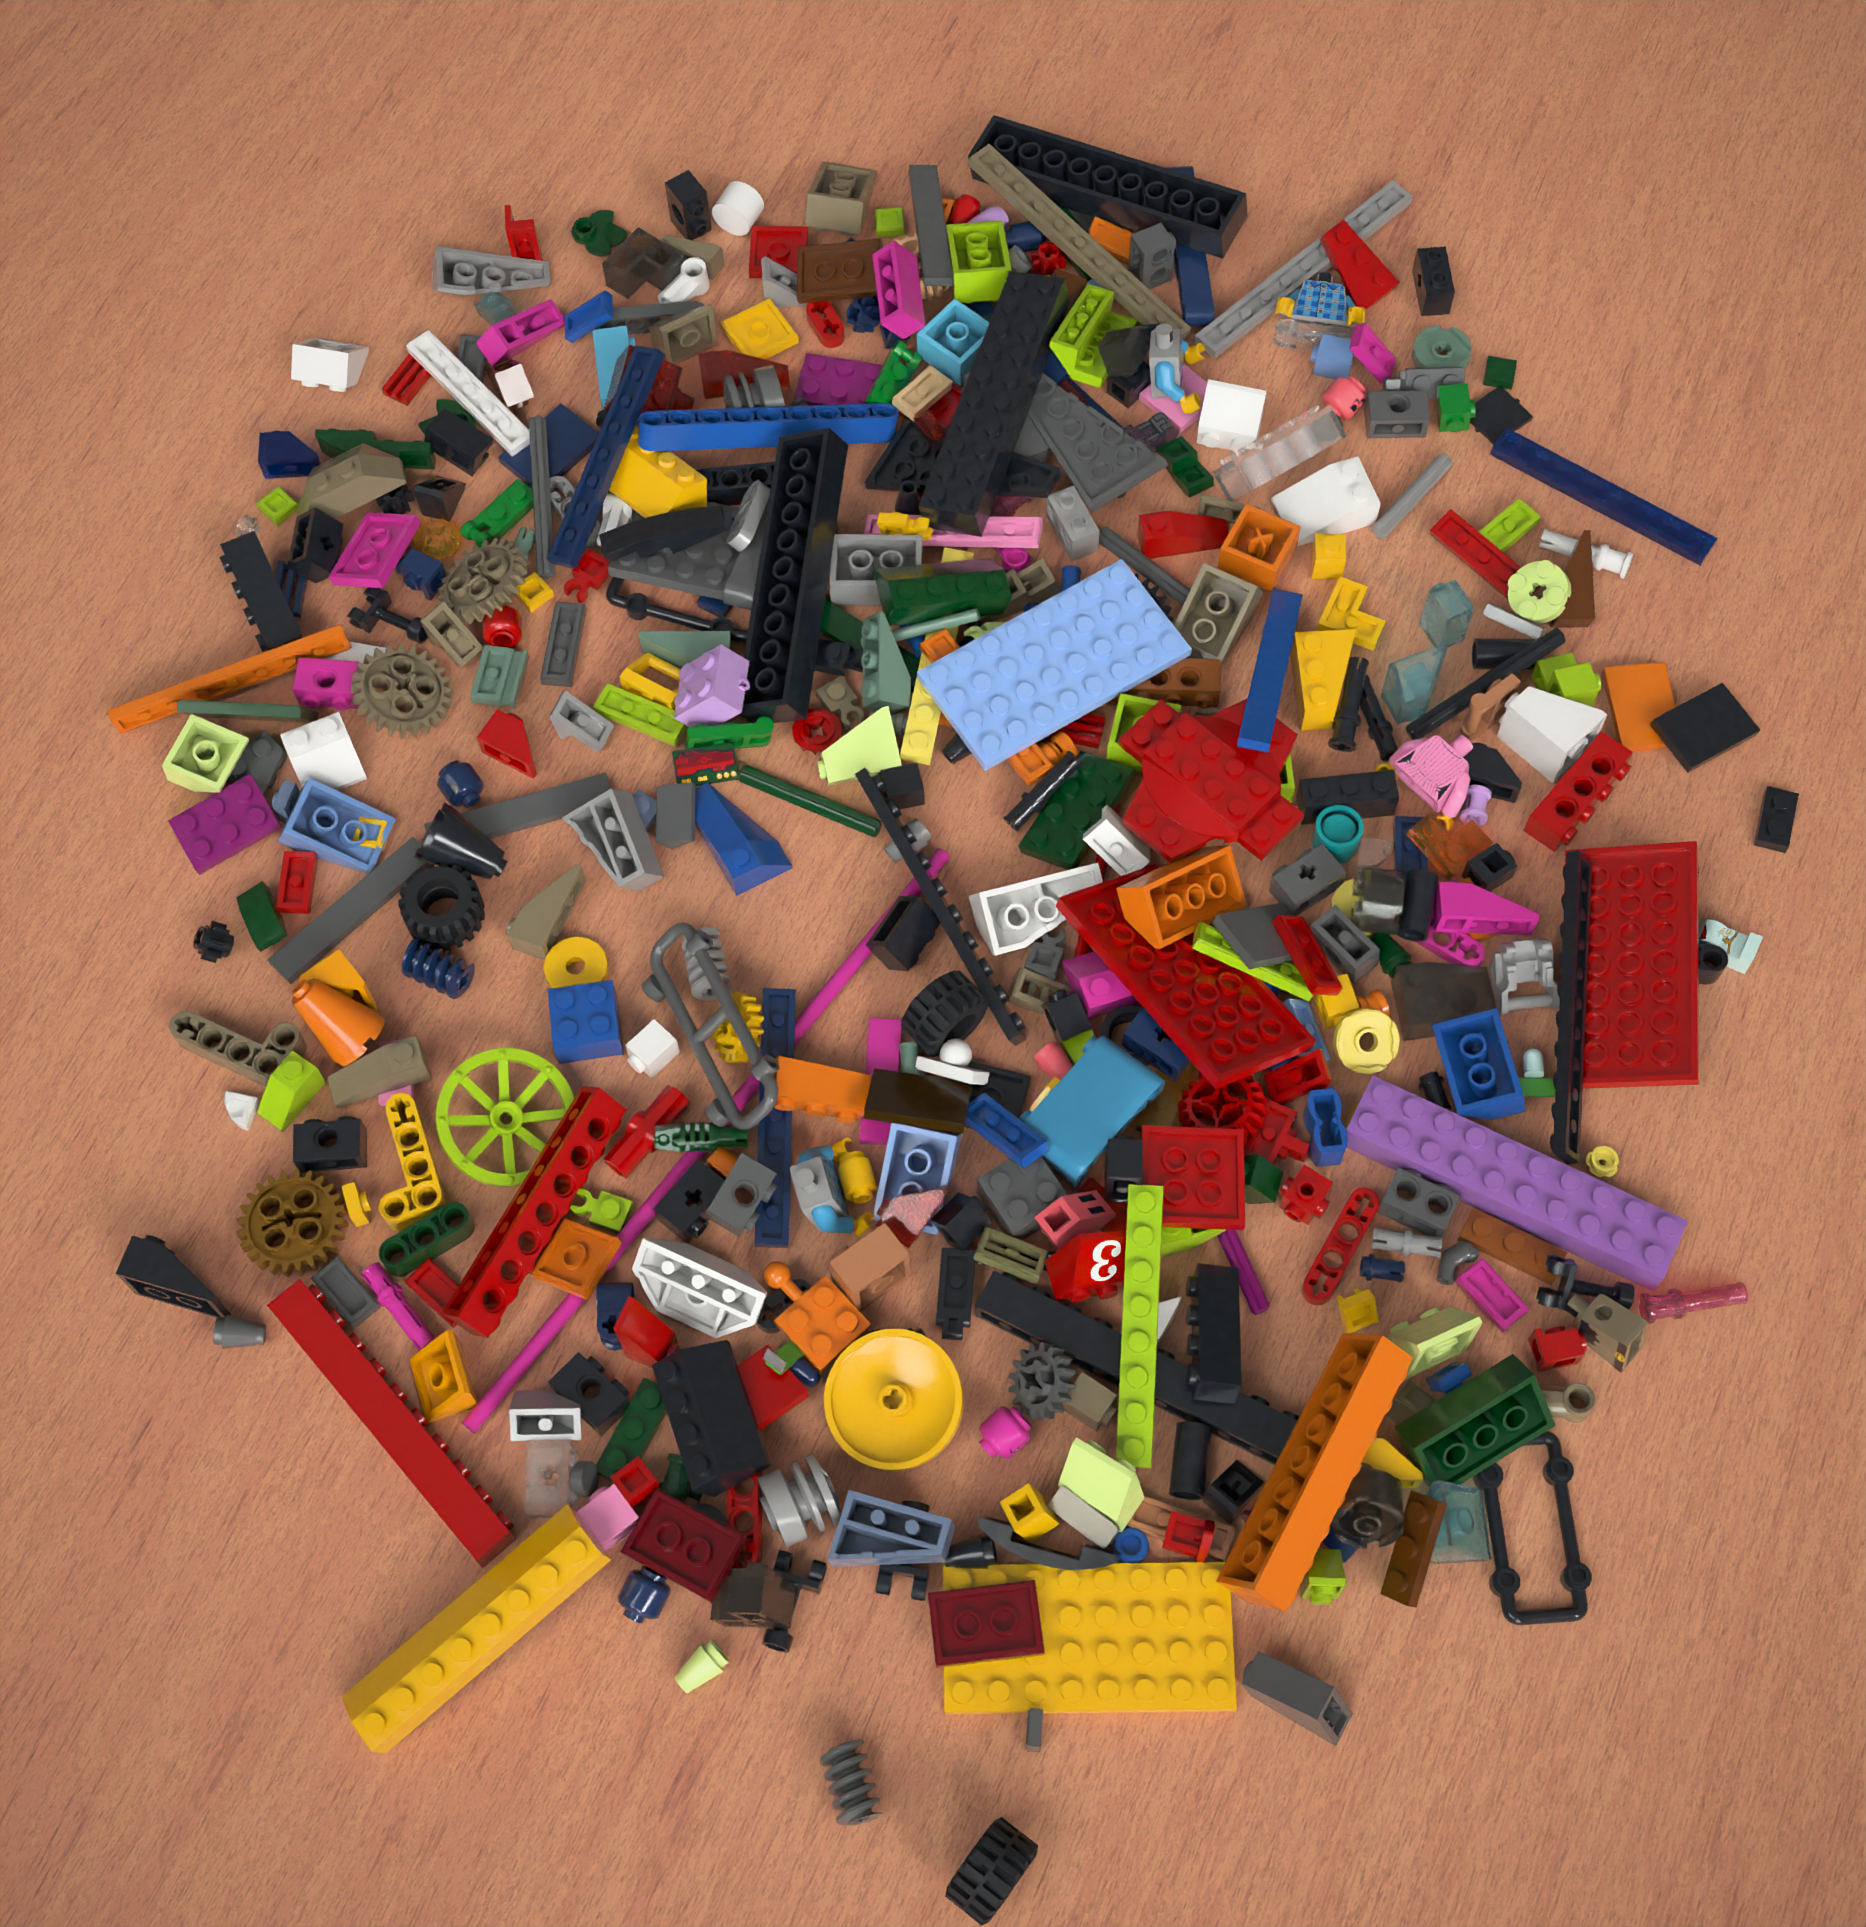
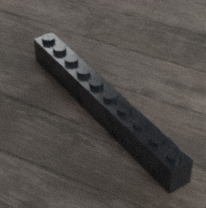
M992 1272L975 1304L976 1317L1030 1344H1040L1043 1342L1054 1344V1347H1061L1064 1349L1063 1356L1071 1357L1070 1364L1119 1387L1122 1334L1113 1330V1326L1109 1322L1095 1317L1093 1320L1083 1315L1082 1310L1071 1303L1064 1302L1061 1304L1052 1300L1051 1295L1045 1290L1038 1287L1030 1289L1020 1284V1279L1012 1274ZM1157 1348L1155 1406L1187 1422L1206 1424L1211 1427V1434L1273 1465L1276 1464L1299 1419L1298 1415L1289 1411L1281 1413L1269 1407L1270 1403L1264 1398L1257 1395L1249 1397L1241 1392L1238 1393L1234 1404L1195 1400L1192 1395V1385L1187 1384L1189 1364L1186 1366L1176 1361L1172 1353Z

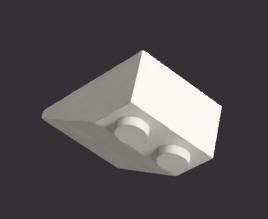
M1358 456L1330 464L1271 498L1278 517L1301 526L1297 546L1313 542L1315 533L1342 534L1374 525L1381 504Z

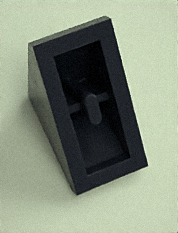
M438 476L415 485L414 492L422 515L450 522L465 490L466 483Z
M1236 1460L1208 1487L1202 1502L1227 1523L1231 1524L1261 1488L1264 1481Z

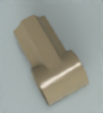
M1573 1383L1570 1386L1539 1384L1550 1413L1554 1418H1565L1569 1422L1579 1423L1587 1419L1595 1405V1394L1586 1384ZM1578 1397L1582 1399L1586 1408L1576 1409L1572 1407L1569 1403V1398Z

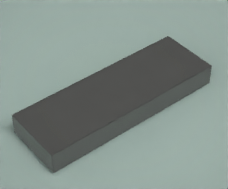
M555 602L540 677L542 685L572 687L587 611L585 604Z

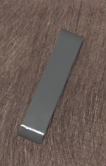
M769 499L753 539L744 550L740 551L724 590V604L748 610L752 609Z

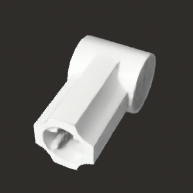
M695 257L685 260L681 265V273L658 295L659 302L661 304L688 302L694 296L706 293L710 282L705 262Z
M607 493L604 500L603 521L599 534L630 523L635 513L634 509L613 493ZM598 534L597 544H598V546L602 547V546H601V542H600V537H599V534Z

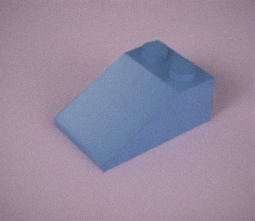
M308 778L295 801L277 842L297 851L316 852L318 859L369 874L373 871L382 849L379 848L380 846H376L373 849L359 845L365 839L377 841L381 826L369 823L363 824L358 821L359 816L387 821L382 833L383 846L396 818L312 778ZM358 827L361 830V840L352 841L355 829Z
M891 1123L873 1212L875 1218L872 1220L937 1235L939 1231L930 1219L946 1205L956 1167L962 1133Z

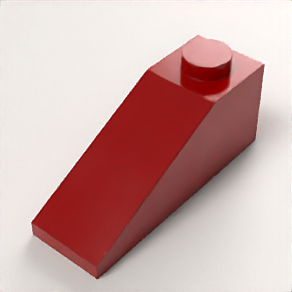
M1162 511L1139 515L1137 536L1141 552L1148 558L1153 559L1220 549L1229 532L1226 521L1222 518L1175 511Z
M628 1296L614 1325V1330L626 1357L652 1368L653 1364L680 1349V1346L677 1345L678 1340L673 1330L635 1298Z

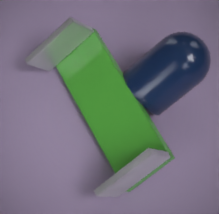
M790 1340L775 1353L769 1348L766 1350L763 1357L765 1363L779 1375L791 1367L792 1373L807 1387H814L820 1381V1372L803 1358L804 1355Z

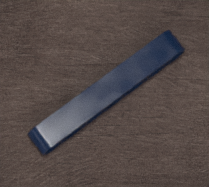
M1193 166L1166 167L1167 169L1195 177ZM1176 244L1174 263L1182 320L1190 327L1207 326L1214 321V306L1206 253Z

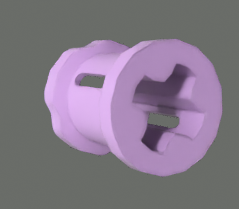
M1469 785L1464 809L1459 817L1462 823L1472 826L1486 824L1488 819L1486 813L1487 801L1491 799L1492 795L1490 789L1481 785Z

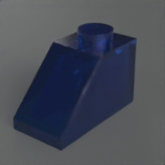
M290 431L260 433L258 463L265 479L308 477L312 468L321 464L317 453Z

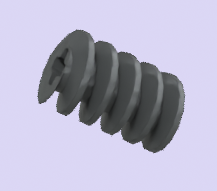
M862 1739L835 1746L820 1759L821 1765L830 1767L824 1773L825 1779L836 1781L829 1786L828 1792L831 1795L839 1796L832 1803L833 1809L843 1810L836 1818L839 1825H858L872 1821L884 1814V1812H872L871 1809L880 1802V1798L868 1797L867 1795L868 1792L876 1787V1784L866 1783L863 1780L872 1770L871 1768H860L859 1766L862 1761L868 1758L867 1754L855 1752V1749L864 1743Z

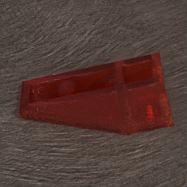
M729 350L709 351L698 354L705 399L723 397V377L732 375L736 387H739L737 374L743 372L748 384H752L753 369L773 365L781 389L790 388L788 365Z

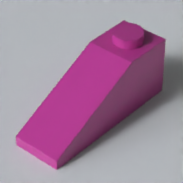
M550 299L491 325L476 344L490 365L494 367L515 357L564 327V317Z
M1455 880L1438 883L1433 908L1435 932L1532 935L1539 920L1538 913L1472 883H1460Z

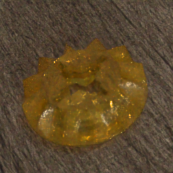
M443 517L439 521H433L430 518L429 523L425 525L420 524L419 531L414 535L416 550L438 561L454 555L462 542L460 529L456 527L453 521L447 522ZM442 534L444 542L437 539L433 541L431 535L440 536Z

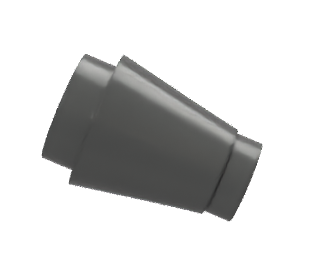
M227 1314L225 1318L217 1317L214 1327V1345H222V1349L264 1345L266 1324H259Z

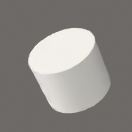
M733 181L728 184L712 208V215L716 223L728 233L744 236L749 232L763 211L764 202L754 188L746 183Z

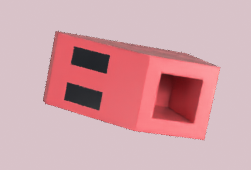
M1097 1190L1061 1196L1034 1218L1046 1237L1059 1250L1078 1234L1097 1232L1117 1215Z

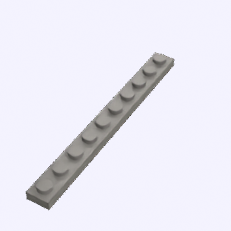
M1392 180L1346 216L1344 220L1365 241L1411 205L1413 195ZM1322 236L1195 335L1194 343L1203 344L1205 352L1216 359L1273 314L1279 297H1288L1295 290L1301 289L1304 281H1314L1319 273L1326 272L1331 268L1332 264L1320 241Z

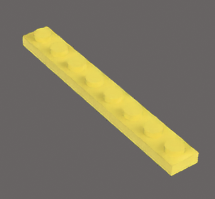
M944 547L941 563L973 560L974 553ZM959 626L946 629L955 641ZM939 631L926 634L925 640ZM923 652L918 671L931 664ZM917 678L900 759L930 765L941 710Z

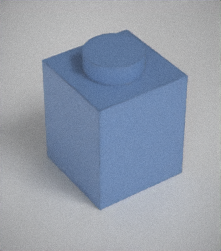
M1323 334L1320 345L1314 344L1310 362L1315 363L1313 375L1335 380L1338 377L1347 378L1354 358V354L1349 348L1351 340Z

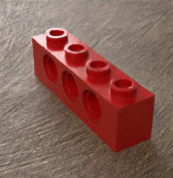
M1601 731L1532 812L1523 831L1553 852L1562 843L1567 846L1578 832L1575 829L1580 822L1586 824L1596 810L1593 806L1599 800L1603 803L1614 789L1611 786L1616 779L1621 782L1632 767L1628 762L1633 752ZM1594 770H1599L1603 774H1598ZM1576 791L1583 792L1585 796L1578 794ZM1557 812L1565 813L1568 817H1563Z

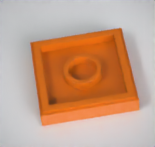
M564 1218L530 1275L537 1281L589 1300L622 1242L618 1237Z

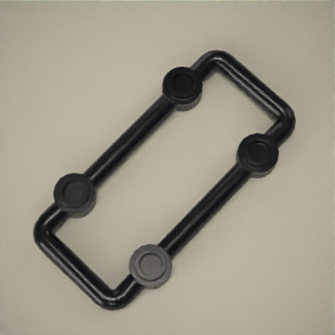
M612 577L607 588L606 598L608 602L613 606L626 609L627 615L634 620H643L647 616H651L700 631H730L731 640L746 643L748 630L744 631L734 628L733 622L726 617H719L709 621L649 604L648 598L641 593H634L628 597L618 595L625 580L622 578Z
M1550 1431L1544 1432L1523 1446L1544 1444L1547 1446L1549 1460L1544 1465L1543 1476L1547 1483L1554 1486L1567 1564L1561 1572L1560 1581L1562 1586L1571 1592L1573 1607L1516 1610L1514 1594L1520 1587V1578L1518 1573L1509 1566L1497 1490L1503 1481L1504 1473L1502 1468L1497 1463H1494L1473 1476L1475 1485L1484 1491L1496 1569L1489 1579V1586L1491 1591L1500 1597L1504 1617L1514 1625L1575 1622L1581 1620L1588 1611L1585 1589H1587L1592 1581V1574L1590 1569L1581 1563L1568 1489V1482L1573 1477L1574 1468L1572 1463L1563 1457L1559 1438Z

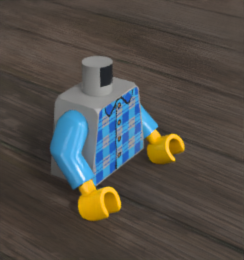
M1322 272L1317 275L1316 281L1306 280L1303 282L1301 289L1295 290L1288 297H1279L1274 314L1281 313L1291 318L1289 329L1291 334L1321 338L1323 334L1344 338L1346 323L1348 326L1365 323L1366 309L1356 307L1352 299L1345 295V287L1342 284L1333 283V276L1330 273Z
M1160 324L1151 331L1149 366L1152 398H1171L1175 402L1180 401L1184 413L1192 414L1201 409L1199 404L1202 403V400L1196 392L1186 397L1185 390L1182 389L1184 357L1188 364L1200 362L1205 359L1200 354L1205 351V347L1201 343L1189 347L1188 342L1182 339L1181 330L1172 329V326L1169 324Z
M846 1137L831 1146L824 1145L804 1150L800 1154L797 1164L790 1167L791 1177L802 1212L819 1231L827 1233H852L854 1231L860 1237L864 1231L872 1227L869 1222L875 1218V1215L871 1212H865L856 1220L849 1216L835 1164L832 1161L834 1159L839 1162L841 1156L849 1153L845 1145L852 1140Z

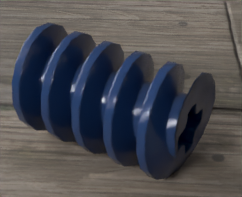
M415 937L408 945L402 960L403 975L408 978L413 977L416 982L425 983L426 987L435 988L439 993H446L449 998H459L469 988L475 973L474 964L469 965L465 969L466 961L463 958H459L454 964V954L448 953L443 958L444 951L442 948H437L432 953L433 945L427 942L421 948V938Z

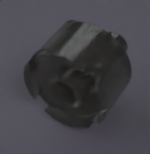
M1363 867L1362 870H1357V875L1353 879L1352 896L1358 897L1354 903V908H1351L1350 920L1362 932L1397 935L1400 924H1395V915L1398 916L1402 913L1404 879H1401L1404 874L1403 870Z
M1361 1463L1360 1471L1353 1477L1345 1494V1500L1332 1520L1334 1533L1340 1541L1355 1548L1367 1549V1543L1378 1542L1379 1547L1388 1546L1398 1540L1404 1531L1402 1483L1398 1478L1385 1471L1373 1469L1370 1464Z

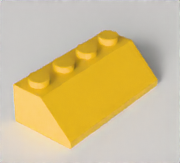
M635 426L609 491L644 518L685 509L707 507V478L671 451H646L640 448L638 445L639 427Z

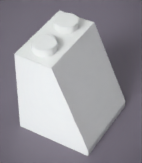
M1529 686L1521 694L1514 693L1505 703L1506 712L1499 720L1501 725L1497 737L1550 782L1554 783L1577 761L1599 735L1608 714L1602 710Z

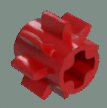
M1053 242L1039 244L1038 252L1031 253L1034 273L1039 272L1040 275L1051 276L1056 268L1066 269L1064 252Z

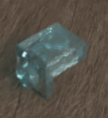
M500 292L485 294L481 297V301L474 304L478 314L488 321L489 326L516 315L511 301Z

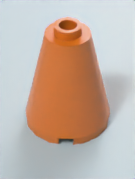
M314 978L308 981L306 979L301 980L291 992L293 995L291 1001L293 1006L331 1059L338 1065L346 1066L359 1058L367 1050L363 1044L369 1037L376 1040L384 1026L385 1019L378 1012Z

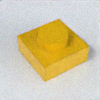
M355 1182L341 1186L349 1217L355 1226L359 1227L368 1224L367 1211L372 1210L367 1192H361Z

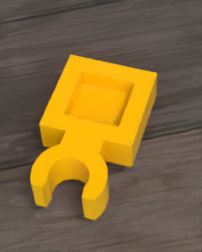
M879 512L877 524L881 535H922V540H931L933 528L929 527V518L919 517L913 520L909 518L908 514L900 512Z

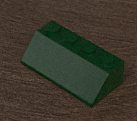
M991 558L874 569L873 572L882 609L889 626L921 623L975 608L978 609L980 616L999 615L1004 613L1012 597L1005 569Z
M1512 1354L1395 1426V1430L1407 1455L1415 1467L1423 1473L1424 1481L1438 1499L1555 1426V1422L1535 1374Z

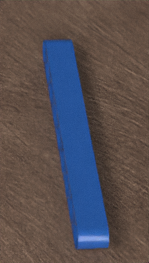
M887 403L647 411L639 416L638 445L646 451L778 447L779 437L824 428L832 429L847 444L891 442L896 435L898 409Z

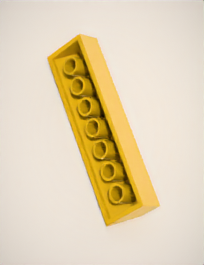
M569 1504L564 1506L342 1696L351 1724L371 1752L386 1754L612 1560Z

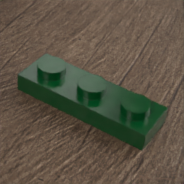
M643 1378L596 1464L598 1475L611 1480L610 1477L636 1457L639 1456L642 1459L667 1413L657 1383Z

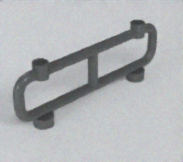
M685 922L677 923L669 928L653 946L650 954V965L654 974H651L642 983V989L655 1002H661L666 997L717 1096L705 1108L707 1117L719 1127H725L731 1122L734 1127L741 1130L751 1129L765 1118L776 1105L778 1086L773 1074L779 1070V1064L771 1055L765 1054L763 1056L707 952L713 945L711 937L702 930L697 932L690 924ZM682 935L687 940L686 949L691 955L696 957L721 1004V1007L698 1030L663 964L665 951ZM727 1019L730 1021L753 1065L751 1068L752 1074L757 1080L762 1082L765 1088L763 1100L747 1116L741 1115L704 1044Z

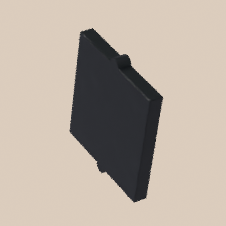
M1499 386L1475 402L1476 414L1475 418H1470V423L1475 427L1476 432H1480L1493 445H1496L1530 422L1533 416L1519 404V399H1514L1503 387Z

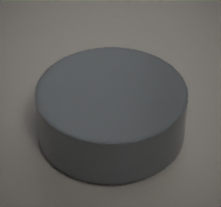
M577 1461L572 1467L570 1485L577 1497H590L597 1490L598 1470L592 1461Z

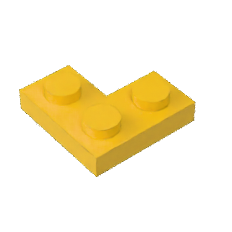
M1339 577L1319 620L1317 630L1356 629L1353 644L1374 651L1385 627L1386 620L1359 611L1366 596L1368 586Z

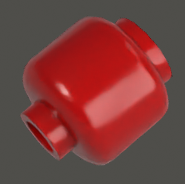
M502 605L503 610L499 611L496 608L493 610L491 618L487 614L484 615L483 638L488 645L513 648L522 639V618L515 608Z

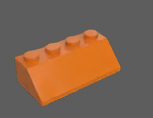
M1231 845L1203 847L1175 862L1168 863L1116 888L1125 920L1155 949H1161L1193 933L1199 922L1209 925L1217 914L1237 911L1247 906Z

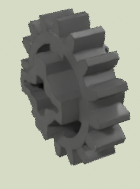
M1031 1343L1029 1350L1022 1349L1020 1351L1021 1361L1013 1360V1365L1017 1369L1015 1373L1009 1374V1378L1014 1380V1385L1009 1388V1392L1016 1393L1017 1396L1014 1398L1013 1404L1021 1406V1414L1029 1415L1033 1419H1053L1055 1412H1064L1063 1401H1072L1068 1391L1069 1389L1076 1388V1384L1070 1382V1377L1076 1374V1371L1068 1369L1072 1359L1071 1357L1063 1356V1348L1054 1347V1344Z

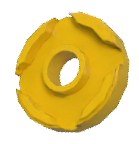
M572 937L560 941L551 948L545 957L543 969L546 981L551 989L606 981L609 966L606 954L598 943L588 938ZM580 962L585 965L584 970L579 974L568 972L569 966L573 963Z

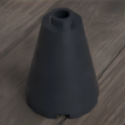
M445 802L442 804L441 810L439 809L422 839L424 843L421 848L417 849L414 856L420 861L430 864L434 863L437 866H440L441 863H448L449 868H452L455 864L461 867L462 872L466 870L471 875L488 880L493 875L499 877L507 864V860L503 859L505 852L456 809Z

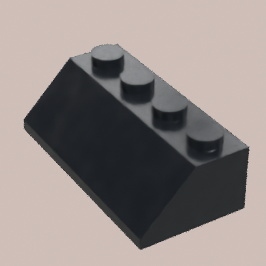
M723 1340L679 1349L652 1365L692 1491L716 1497L772 1465L729 1341Z

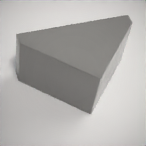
M764 256L761 259L764 300L770 298L776 307L807 305L808 303L799 304L797 301V274Z

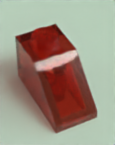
M942 1185L899 1193L892 1200L887 1197L876 1212L880 1219L875 1226L879 1227L886 1223L900 1243L909 1249L916 1242L951 1188Z

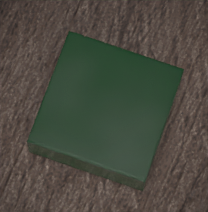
M1488 356L1483 385L1501 386L1504 389L1512 390L1517 360Z

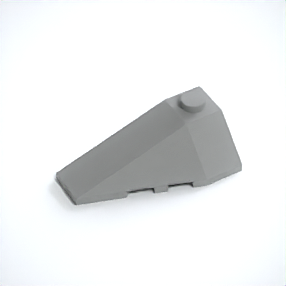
M436 246L431 268L432 292L471 295L550 286L549 262Z

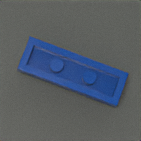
M986 1093L981 1094L969 1103L965 1123L1023 1169L1049 1151L1047 1140Z

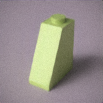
M889 706L882 707L822 752V760L817 761L820 779H826L828 786L858 780L855 773L863 768H866L873 775L876 773L881 775L880 770L902 766Z

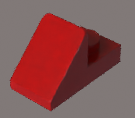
M1322 1049L1310 1052L1264 1074L1271 1101L1281 1105L1306 1094L1309 1095L1311 1090L1326 1089L1332 1080Z

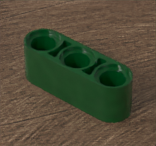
M458 1202L448 1203L384 1241L379 1248V1258L391 1275L396 1277L406 1276L418 1269L428 1258L433 1260L467 1240L474 1232V1221L463 1204ZM454 1218H464L459 1226H449ZM428 1234L434 1235L433 1240L429 1244H420L424 1236ZM404 1252V1256L400 1261L390 1262L391 1257L395 1253Z

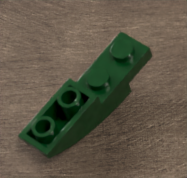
M316 429L315 431L321 451L330 458H334L364 443L400 458L403 462L404 470L435 469L436 458L431 442L377 441L374 431L363 429Z

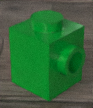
M1468 383L1438 386L1436 411L1439 432L1469 430L1470 418H1475L1476 407L1475 400H1470Z

